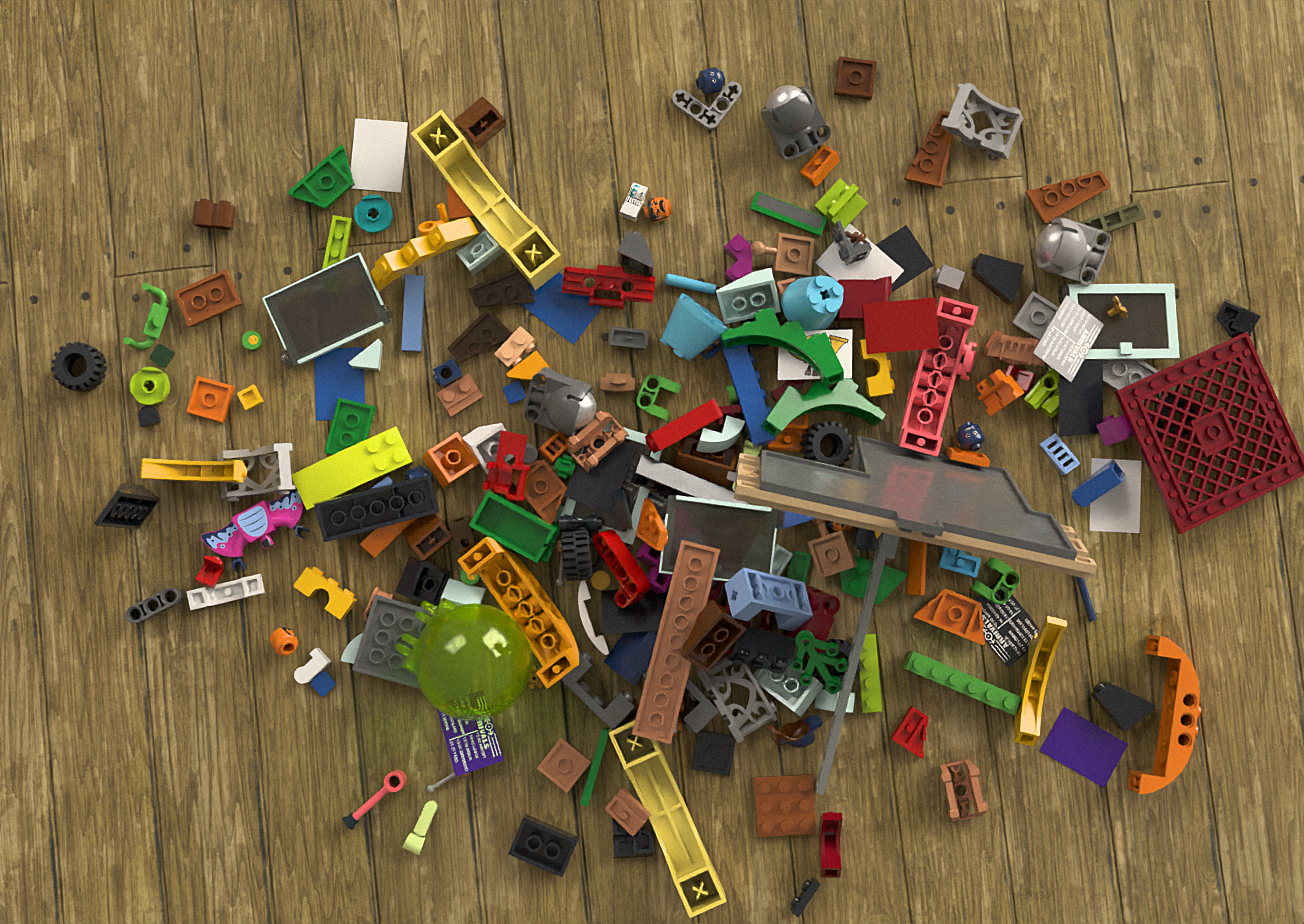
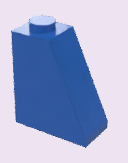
M1113 459L1075 487L1071 492V497L1077 505L1085 508L1122 483L1125 473Z

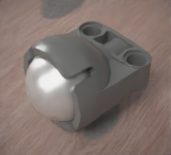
M785 85L775 89L770 94L765 107L760 110L762 119L777 147V153L784 159L792 160L800 157L827 141L831 136V129L826 125L811 91L806 86L797 88ZM822 127L824 132L822 136L818 137L817 131ZM787 146H790V147H791V152H790V154L785 155V154H784V149H785Z
M543 367L532 377L526 398L524 417L530 423H538L565 435L576 436L581 429L593 421L596 415L597 407L593 387L586 382L557 373L549 367Z

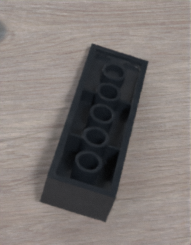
M430 475L313 503L324 542L439 512Z
M123 483L117 488L95 518L94 524L102 527L138 530L160 498L142 485Z

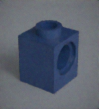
M453 358L433 369L435 382L438 386L441 384L444 388L464 376ZM445 370L452 371V375L448 379H444L442 376Z

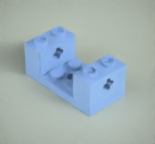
M743 567L725 583L732 618L749 621L759 611L764 609L775 612L778 628L794 631L813 616L804 582Z

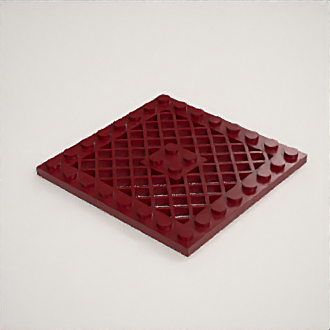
M1248 332L1242 333L1114 391L1178 534L1191 530L1304 476V456ZM1225 363L1224 369L1217 367ZM1231 365L1238 367L1236 374L1229 372ZM1209 371L1207 377L1202 375V373ZM1215 372L1222 374L1219 382L1213 380ZM1227 377L1233 379L1231 387L1225 385ZM1193 378L1191 384L1185 382V381H1187V380ZM1199 379L1205 381L1203 389L1197 387ZM1239 382L1245 384L1243 392L1237 390ZM1211 384L1217 386L1215 394L1209 392ZM1177 385L1175 392L1169 390V388ZM1183 387L1189 389L1187 397L1181 395ZM1223 389L1229 392L1227 399L1221 397ZM1161 392L1159 399L1152 397ZM1195 392L1201 394L1199 402L1193 400ZM1166 394L1173 396L1171 404L1164 402ZM1235 395L1241 397L1239 404L1233 402ZM1207 397L1214 399L1211 407L1205 405ZM1179 399L1185 401L1183 409L1176 407ZM1247 400L1253 402L1251 410L1245 407ZM1150 401L1157 404L1155 412L1148 409ZM1219 402H1221V403H1223V404H1226V405H1225V408H1224V407H1219V408H1217ZM1191 404L1197 406L1195 414L1188 412ZM1162 406L1169 409L1167 417L1160 415ZM1231 407L1237 409L1235 417L1229 415ZM1203 409L1208 411V413L1201 416ZM1174 412L1181 414L1179 422L1172 420ZM1243 412L1249 414L1247 422L1241 420ZM1186 417L1193 419L1187 422L1188 426L1184 425ZM1255 417L1261 419L1259 427L1253 425ZM1158 419L1165 422L1163 429L1156 427ZM1170 424L1177 427L1175 435L1168 432ZM1239 425L1245 427L1243 435L1237 433ZM1182 430L1189 432L1187 440L1180 437ZM1251 430L1257 432L1255 440L1249 438ZM1263 435L1269 437L1267 445L1261 443ZM1166 437L1173 439L1171 447L1164 445ZM1237 438L1241 439L1239 447L1233 445L1239 442ZM1178 442L1185 444L1183 452L1176 450ZM1247 442L1253 444L1251 452L1245 450ZM1190 447L1197 449L1195 458L1188 455ZM1259 447L1265 449L1263 457L1257 455ZM1225 449L1223 455L1217 453L1218 451ZM1231 450L1237 452L1235 460L1228 458ZM1271 452L1277 454L1275 462L1269 460ZM1174 455L1181 457L1179 465L1172 463ZM1243 455L1249 457L1247 465L1241 463ZM1201 456L1203 458L1208 457L1207 463L1200 460ZM1215 457L1221 459L1219 468L1212 465ZM1186 460L1193 462L1191 470L1184 468ZM1255 460L1261 462L1259 470L1253 468ZM1227 462L1233 464L1231 473L1225 471ZM1198 465L1205 467L1203 475L1196 473ZM1267 465L1273 467L1271 469L1266 470ZM1239 467L1245 470L1243 478L1237 476ZM1211 470L1217 472L1215 480L1208 478ZM1182 472L1189 475L1186 483L1180 481ZM1251 472L1256 474V476L1249 478ZM1223 475L1229 477L1227 486L1220 483ZM1194 477L1201 480L1199 488L1192 486ZM1235 480L1241 482L1233 486ZM1206 483L1213 485L1211 493L1204 491ZM1218 488L1224 489V491L1217 494ZM1190 490L1197 493L1194 501L1188 499ZM1202 495L1208 497L1207 499L1201 501Z

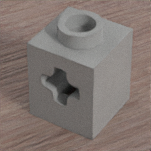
M943 264L940 269L937 268L933 276V279L936 280L934 286L956 293L960 288L965 272Z

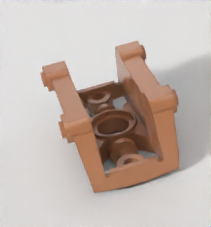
M995 330L991 333L984 346L983 353L988 358L999 357L1000 361L1004 360V362L1017 365L1027 364L1034 367L1044 365V361L1033 353L1040 342L1033 337L1027 339L1003 334L1001 331Z
M597 412L594 417L595 419L576 436L569 437L568 452L587 473L592 467L599 464L598 462L613 448L620 445L626 437L630 436L610 413ZM610 421H613L614 424L611 426V431L603 434L604 427ZM598 439L604 441V445L600 449L594 447V442ZM581 447H588L585 454L574 455Z
M969 759L940 765L942 771L940 780L942 783H945L950 809L948 810V816L952 819V822L983 816L987 812L988 807L982 798L978 780L979 768ZM963 763L966 769L964 779L962 776H959L960 765ZM948 766L950 767L951 771L954 772L955 777H952L953 782L951 780L950 772L947 768ZM958 785L965 787V793L961 796L955 793V788ZM967 798L973 802L975 814H971L966 808ZM957 801L958 805H961L962 809L960 810V816L957 809Z

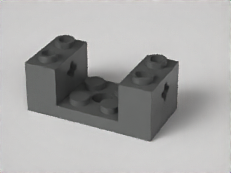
M579 650V665L561 678V680L613 730L635 707V698L628 691L624 693L621 690L605 707V702L597 694L595 696L589 692L591 688L584 681L581 683L578 681L594 664L591 661L593 657L587 651L582 653Z
M648 669L643 673V676H644L643 682H644V683H645V680H646V676H647ZM688 677L685 686L688 689L686 692L694 702L698 701L683 715V725L689 732L694 730L697 734L719 713V710Z

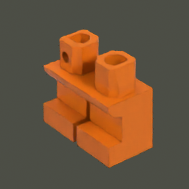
M1000 369L989 376L995 384L993 387L987 379L976 385L981 394L977 398L985 403L988 408L986 412L989 416H992L1025 393L1011 375L1006 377Z

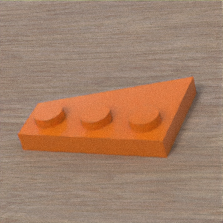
M644 498L636 536L655 550L663 551L668 541V532L652 500Z

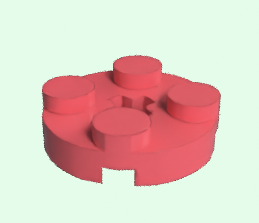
M969 342V345L964 344L962 356H965L964 362L959 364L957 374L961 375L960 379L969 380L970 377L966 375L967 372H972L977 351H973L974 346L978 347V343Z

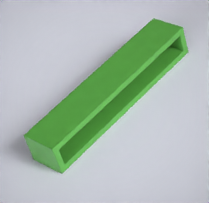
M909 650L902 667L1014 716L1022 697Z

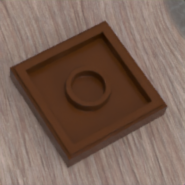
M839 57L834 95L871 100L877 61Z

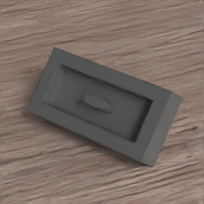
M611 326L609 346L647 350L649 330Z

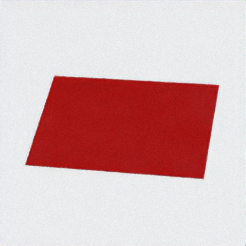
M936 297L863 304L867 354L940 348Z

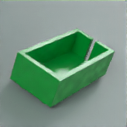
M487 491L469 524L470 527L536 563L541 561L548 548L545 543L549 544L558 529V527L492 491Z

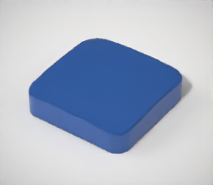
M520 381L503 387V392L508 403L511 405L526 398Z
M321 671L310 684L321 696H325L336 685V681L326 671Z

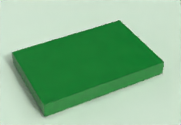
M338 397L324 453L334 455L367 440L376 407Z

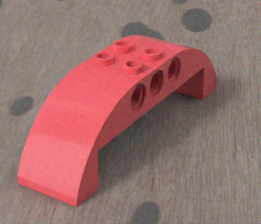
M942 296L936 304L940 348L920 350L899 434V447L938 457L943 440L940 434L962 357L963 347L968 331L974 325L978 306Z

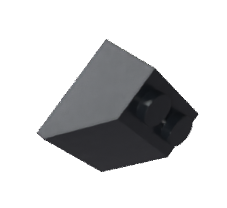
M409 556L395 592L409 599L438 607L451 571Z

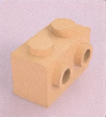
M520 326L494 355L511 370L522 361L521 358L526 353L529 354L534 349L536 341Z

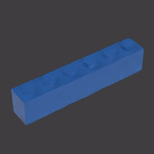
M720 337L719 344L732 384L737 393L739 405H741V411L753 448L776 442L774 436L760 427L771 409L765 405L764 400L767 397L764 388L760 389L758 383L761 382L758 371H754V357L747 350L749 344L724 349Z

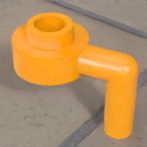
M443 203L437 205L440 220L436 222L425 221L419 225L418 229L421 236L428 235L437 225L449 222Z

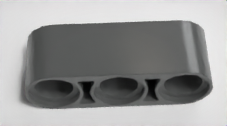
M178 588L164 589L129 607L126 611V619L131 623L145 622L180 604L184 597L183 592ZM171 592H174L175 594V600L173 602L169 600V594ZM154 600L158 603L156 610L152 609V602ZM137 609L141 614L139 619H136L134 616V612Z

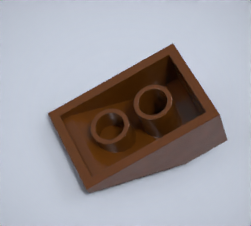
M711 600L699 613L681 656L708 673L747 628L740 619L732 618L729 610Z

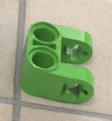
M649 375L645 378L638 394L637 406L641 411L653 417L668 421L671 412L654 405L660 389L678 395L682 386L666 378ZM650 380H655V381H657V383H658L657 388H655V389H650V388H648V386H647L648 381H650ZM644 397L649 398L651 401L647 407H643L640 404V400Z
M990 557L986 565L999 573L1000 577L992 589L977 580L974 581L970 589L994 604H1004L1018 586L1020 577L1008 565L997 558ZM1007 574L1014 577L1012 585L1007 584L1005 581ZM997 590L1003 592L1004 597L1001 601L995 599V592Z

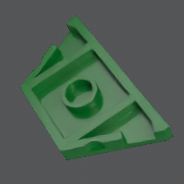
M342 144L339 145L287 193L291 197L326 210L355 185L344 146Z
M853 555L857 566L839 572L841 590L844 593L864 599L873 561ZM884 565L874 603L880 604L908 576V573Z

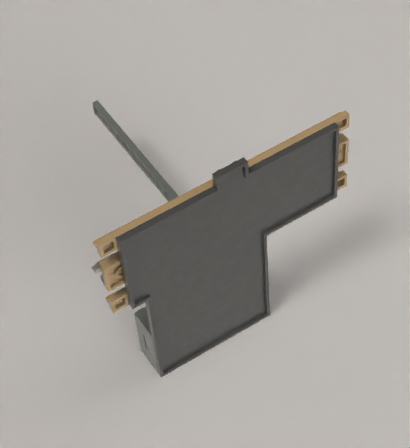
M857 435L849 469L762 450L761 457L740 453L736 468L737 472L728 471L727 474L728 480L735 481L733 499L855 526L857 529L854 537V547L864 552H868V550L876 551L847 662V670L844 673L816 781V793L824 795L885 559H894L900 537L930 544L933 543L956 550H964V552H972L1009 562H1017L1040 569H1048V571L1062 572V574L1079 576V578L1091 579L1092 574L1096 573L1097 564L1093 559L1087 558L1089 552L1080 539H1075L1076 533L1073 528L1060 525L1052 514L1032 510L1011 473L1006 468L989 465L988 468L951 460L947 455L938 454V457L899 447L898 444Z

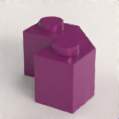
M739 233L724 247V251L735 261L724 275V278L729 283L752 273L751 245Z
M1114 415L1102 418L1103 423L1097 425L1105 446L1134 436L1125 415L1114 418Z
M643 542L635 558L650 567L646 575L650 581V590L656 594L665 593L670 585L672 575L659 573L661 551L655 550Z

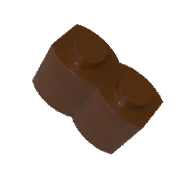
M200 199V201L194 202L192 224L200 228L233 230L236 208L229 201L221 200L219 203H212V200Z

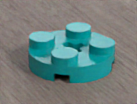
M379 195L363 197L354 210L355 221L361 229L368 233L376 234L390 228L393 220V210L387 200ZM372 210H375L377 213H379V215L376 216L375 219L369 216V214L372 213Z

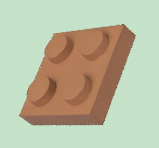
M561 737L537 769L567 793L591 761Z

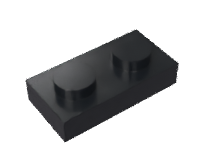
M811 877L810 880L807 879L801 887L803 891L799 897L796 895L790 903V910L797 917L800 916L820 886L819 881L814 877Z

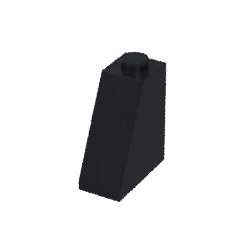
M982 253L973 258L970 269H973L971 275L1006 304L1011 305L1014 303L1024 265Z
M1099 682L1093 687L1094 691L1090 693L1117 727L1125 732L1155 708L1153 703L1109 682Z

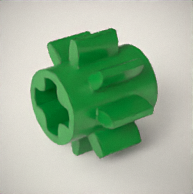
M564 454L563 458H557L554 471L558 472L557 476L567 479L568 475L573 476L577 463L573 462V457Z

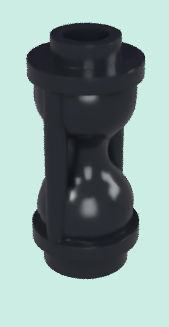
M564 514V516L559 517V531L572 532L578 528H585L589 532L599 533V529L603 528V519L599 518V514L589 515L582 520L573 515Z

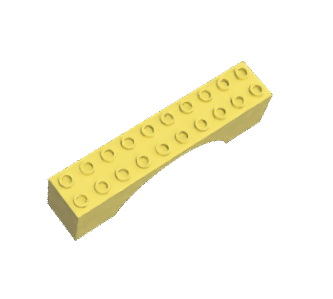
M442 110L411 133L420 150L535 290L565 268L561 254L538 226L533 224L508 197L477 157L464 136Z
M634 717L618 724L613 730L610 728L608 733L624 770L628 774L643 806L652 814L649 820L658 838L679 895L689 917L692 918L727 902L725 892L658 741L633 735L632 730L636 719Z

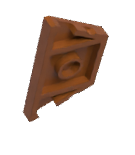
M544 459L533 463H525L524 465L530 466V471H527L523 495L542 519L553 525L565 499L564 495L567 487ZM514 469L512 482L517 487L520 470Z

